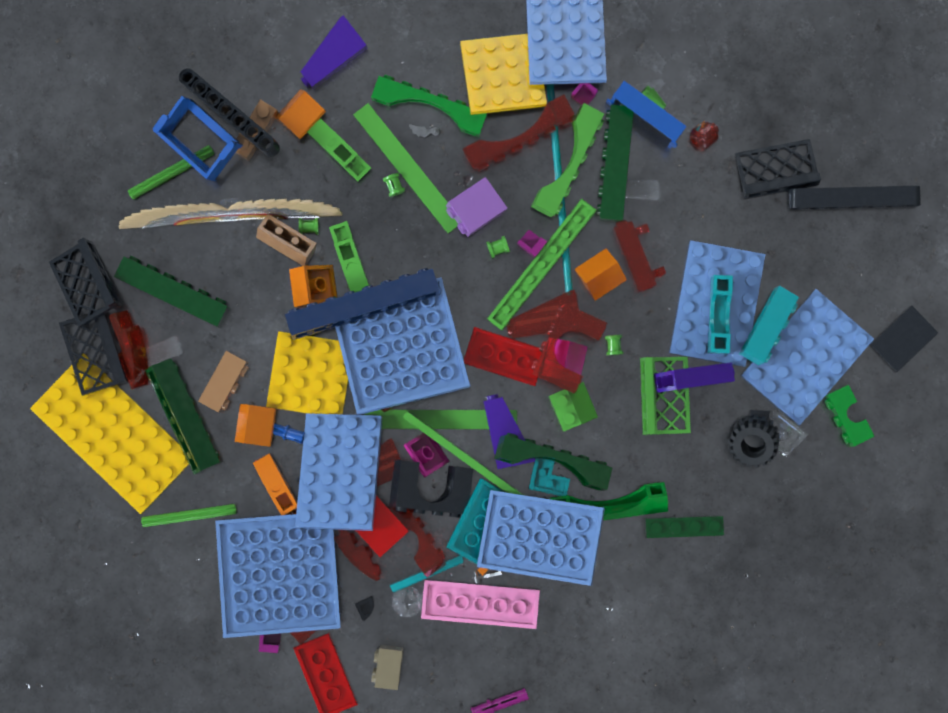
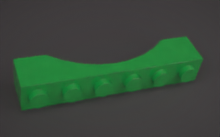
M378 76L371 96L372 101L389 107L406 102H421L432 105L448 114L462 132L480 138L487 113L471 115L470 107L466 106L467 103L456 100L453 102L448 100L449 97L438 93L436 96L430 94L431 91L426 88L420 87V89L412 87L411 83L394 81L395 78L391 76Z
M664 482L645 484L629 495L607 501H586L570 495L550 498V500L605 508L603 521L668 512V495Z

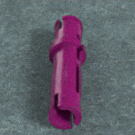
M524 688L491 701L488 699L486 703L471 707L470 709L472 713H495L498 710L529 700ZM517 697V699L501 704L503 701ZM498 704V706L482 711V709Z

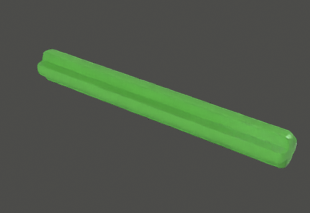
M208 145L194 154L204 161L214 155V151ZM183 159L129 189L128 193L132 199H136L192 166Z
M235 504L145 516L141 518V523L143 527L234 515L237 513Z

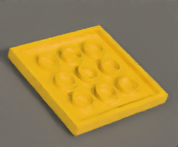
M528 34L460 41L471 115L547 106L544 84H529Z
M278 331L266 407L310 414H343L348 376L339 341L312 336L293 340L290 333Z

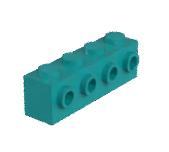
M780 285L774 288L739 354L757 365H761L764 362L767 363L772 355L770 352L772 347L776 346L780 341L781 336L779 334L781 330H784L789 324L790 320H788L790 313L793 314L798 307L796 302L799 297Z

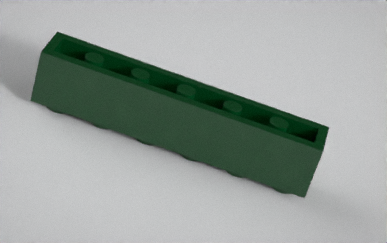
M611 105V110H607L606 113L609 129H605L604 140L608 141L607 148L603 147L602 159H606L605 167L601 166L600 178H604L603 185H599L598 197H602V202L597 205V216H600V221L623 223L634 112L622 105Z
M131 255L129 258L123 257L114 275L115 278L220 328L230 308L225 305V300L218 297L214 300L208 297L210 293L200 288L197 292L191 289V284L183 280L181 283L174 281L175 276L166 272L162 275L157 272L158 268L147 264L145 267L139 264L141 260Z
M172 358L150 366L145 371L193 474L200 473L220 463L219 454L213 448L211 437L202 425L203 420L194 408L195 403L187 393L186 384L179 376L176 363L172 361Z

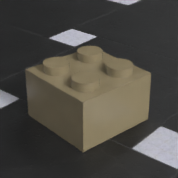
M380 645L379 649H376L374 663H377V668L373 669L371 682H375V688L398 690L404 647Z

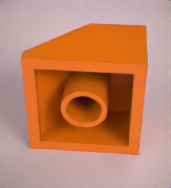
M311 265L289 269L294 307H307L310 303L317 302L319 304L325 302L327 298H337L333 265Z

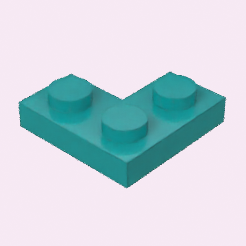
M536 458L529 489L557 496H567L570 479L552 475L554 461Z

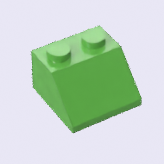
M584 382L548 396L562 432L598 418Z

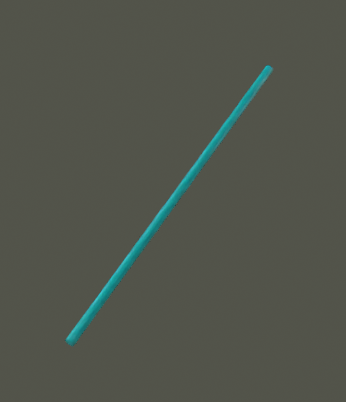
M546 84L556 181L562 174L555 90L554 84ZM563 197V199H562V201H561V204H563V207H562L561 211H560L559 214H558V216H559V226H560V225L564 222V220L566 219V208H565V198H564V197ZM568 247L563 253L562 259L568 324L576 323Z

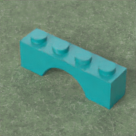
M711 276L709 354L730 353L731 333L729 316L733 276Z

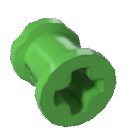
M399 173L383 178L390 191V197L405 192V188H402L398 178L400 176Z
M299 218V233H315L318 235V218L314 220Z
M505 236L491 243L489 241L486 242L492 258L505 251L507 253L510 252Z
M622 335L605 336L608 344L606 355L624 354L621 350L620 341Z

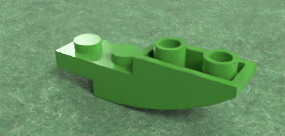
M321 118L308 130L307 133L357 182L371 169Z
M345 221L331 226L329 229L350 291L358 292L363 287L369 286V282L349 224Z

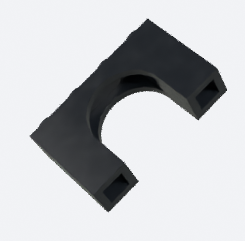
M395 459L389 506L396 507L395 511L407 512V508L414 509L413 513L425 514V510L432 511V515L443 516V512L450 513V517L461 518V514H463L470 500L472 468L448 466L444 493L437 500L427 502L421 497L417 488L420 462Z

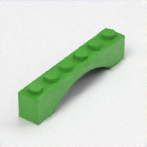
M585 103L580 106L572 122L574 148L570 162L556 181L538 191L531 205L532 208L549 217L559 214L563 207L561 201L563 197L566 198L571 190L569 185L572 180L575 181L579 174L577 169L580 163L583 164L588 154L585 152L588 146L591 147L596 139L594 134L596 130L601 129L604 123L602 119L604 113Z

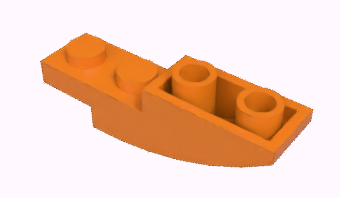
M269 453L253 462L259 477L280 514H296L298 501L271 454Z

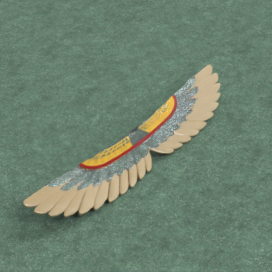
M235 197L221 199L220 205L199 203V205L188 204L141 210V213H133L131 216L124 217V220L119 222V229L264 219L267 214L276 219H288V217L320 218L325 216H342L340 208L324 204V202H313V200L301 201V199L287 201V199H269L264 201L261 199L242 203V201L239 202V199ZM228 202L234 203L229 208L224 207Z

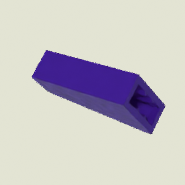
M344 15L339 18L300 71L303 76L301 80L307 88L311 86L313 90L368 49L366 43Z
M732 362L656 373L654 374L656 393L735 381V371Z
M498 394L486 396L487 400H483L494 455L496 454L499 438L507 435V433L515 434L518 436V439L525 440L503 397H498ZM526 459L515 464L496 460L497 469L535 462V459Z

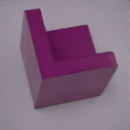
M580 83L572 92L571 98L579 105L584 103L589 105L597 95L598 90L590 83Z
M528 230L521 240L517 242V245L535 258L547 241L542 237H538L531 230Z
M281 633L260 635L259 652L279 653Z

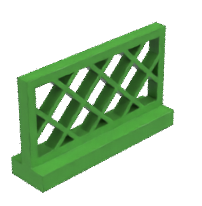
M688 357L640 358L643 435L691 433L689 388L682 389L680 393L674 390L673 392L677 396L669 402L663 396L666 392L656 393L654 374L658 373L655 370V361H661L666 366L662 372H666L668 369L670 371L674 370L671 366L676 361H683V369L688 368ZM660 398L668 405L662 412L656 408V402ZM678 398L684 402V408L680 412L673 406ZM670 407L678 414L672 421L664 416ZM662 417L669 425L664 430H657V421ZM679 417L685 421V429L679 430L674 425Z

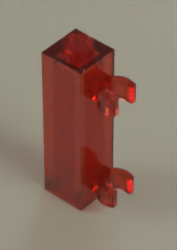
M623 220L616 223L613 232L636 291L640 293L655 287L657 284L654 278L665 275L666 271L664 266L651 271L638 236L650 231L648 225L644 224L634 228L632 221L627 222Z

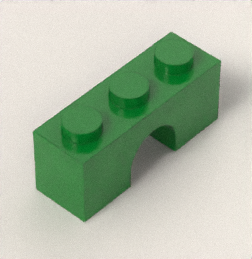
M849 385L826 394L825 404L829 410L833 411L835 415L833 417L834 422L838 428L841 427L844 433L842 438L846 445L849 444L850 447H855L875 437L866 419L855 423L848 418L847 410L849 406L857 402Z

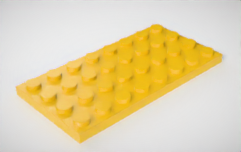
M83 353V357L91 360L85 353ZM80 358L77 368L85 373L90 363ZM72 365L30 408L140 514L189 465L180 444L118 385L82 396ZM92 365L88 375L97 379L102 369ZM104 372L100 381L104 383L113 382ZM86 376L83 382L84 390L93 388L96 381Z

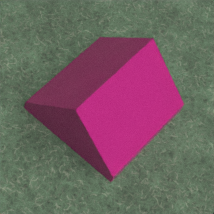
M550 338L542 375L579 384L588 346Z
M425 433L403 445L412 460L420 462L419 471L424 478L450 462L440 445Z

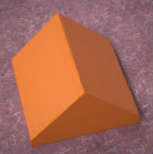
M300 89L275 118L301 139L326 111L306 91Z
M606 248L574 269L595 301L627 280L619 263Z
M240 404L235 442L271 447L276 409Z

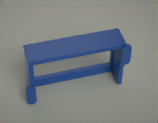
M623 81L612 96V99L606 100V104L611 107L618 100L671 139L668 145L670 149L672 147L676 148L678 145L676 141L687 126L626 81Z
M181 96L169 114L162 115L153 127V131L203 177L215 182L235 152L244 146L195 101ZM188 110L227 143L211 168L172 134V131Z

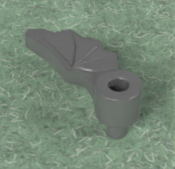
M409 125L413 134H417L418 137L422 136L425 138L431 133L434 136H438L441 132L437 127L426 129L425 127Z
M474 571L475 577H473L474 584L481 583L483 578L498 576L503 573L502 571L478 576V571Z

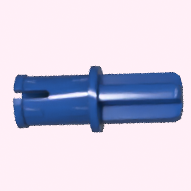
M274 423V435L283 437V440L288 439L303 444L305 432L290 428L289 425L285 427Z

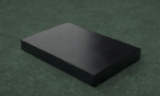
M911 305L870 346L895 372H898L938 332Z

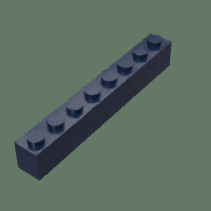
M424 268L413 275L404 274L394 281L390 279L380 283L381 285L374 287L373 285L365 286L361 291H349L342 297H330L325 302L319 304L317 302L310 303L303 309H291L285 314L293 340L438 296L440 295V289L433 269L428 270V268Z

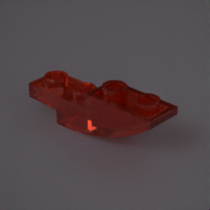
M128 310L109 315L122 349L118 356L131 390L148 385V376L145 371L148 369L147 353L139 325L133 326Z
M339 530L340 534L335 536L334 539L343 554L362 573L375 581L380 580L382 572L377 563L374 564L371 559L374 555L370 547H365L364 544L357 547L356 543H358L354 532L350 533L349 530Z

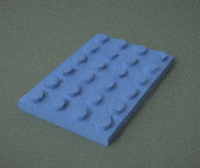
M526 0L529 84L606 83L603 0Z
M689 241L670 354L719 363L732 362V365L746 367L747 358L739 353L753 328L766 254ZM713 275L733 276L729 316L731 333L729 354L708 353L711 276Z
M817 289L809 295L791 316L787 327L781 330L779 334L781 336L780 341L776 346L772 347L770 351L772 355L769 361L761 365L752 362L741 374V377L798 426L802 424L874 340L871 335Z
M306 413L296 528L373 531L382 416Z
M490 490L477 567L592 586L605 508Z

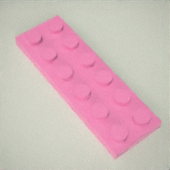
M424 580L421 619L536 629L540 590Z

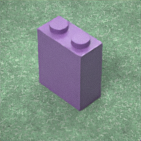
M486 177L450 200L446 205L448 215L457 221L458 229L462 234H466L467 237L507 210L506 205Z

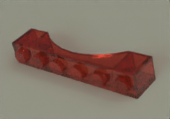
M563 94L548 102L538 121L521 135L504 141L478 140L463 148V151L473 170L478 169L480 172L489 167L488 163L494 160L499 162L506 158L505 154L511 151L512 153L518 152L522 149V145L527 142L532 144L538 141L540 135L544 133L549 135L556 131L555 127L561 124L563 126L573 122L572 118L575 117V114Z

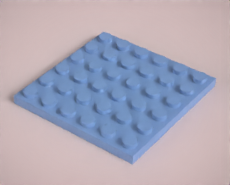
M442 277L436 278L440 289V295L335 327L357 415L470 387Z
M296 514L215 521L223 638L341 628L333 529L296 528Z

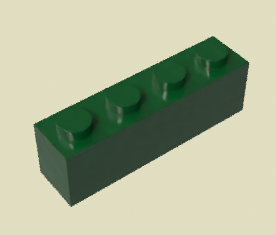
M723 516L644 518L645 538L724 536Z

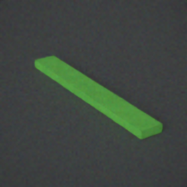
M367 103L353 114L354 117L449 234L457 227L458 223L446 211L448 202L369 103Z
M583 199L578 202L487 318L500 330H504L597 210Z
M377 410L364 414L382 416V429H418L403 418L407 410ZM408 410L433 429H489L485 410ZM510 410L517 424V410Z
M407 410L403 415L405 420L506 493L524 495Z

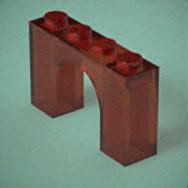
M564 304L563 307L559 306L555 315L558 319L555 324H551L547 332L550 335L548 341H543L539 350L542 354L539 360H534L531 369L534 370L533 375L576 394L584 376L559 363L555 354L556 343L563 334L570 331L582 332L600 341L608 323L568 304Z

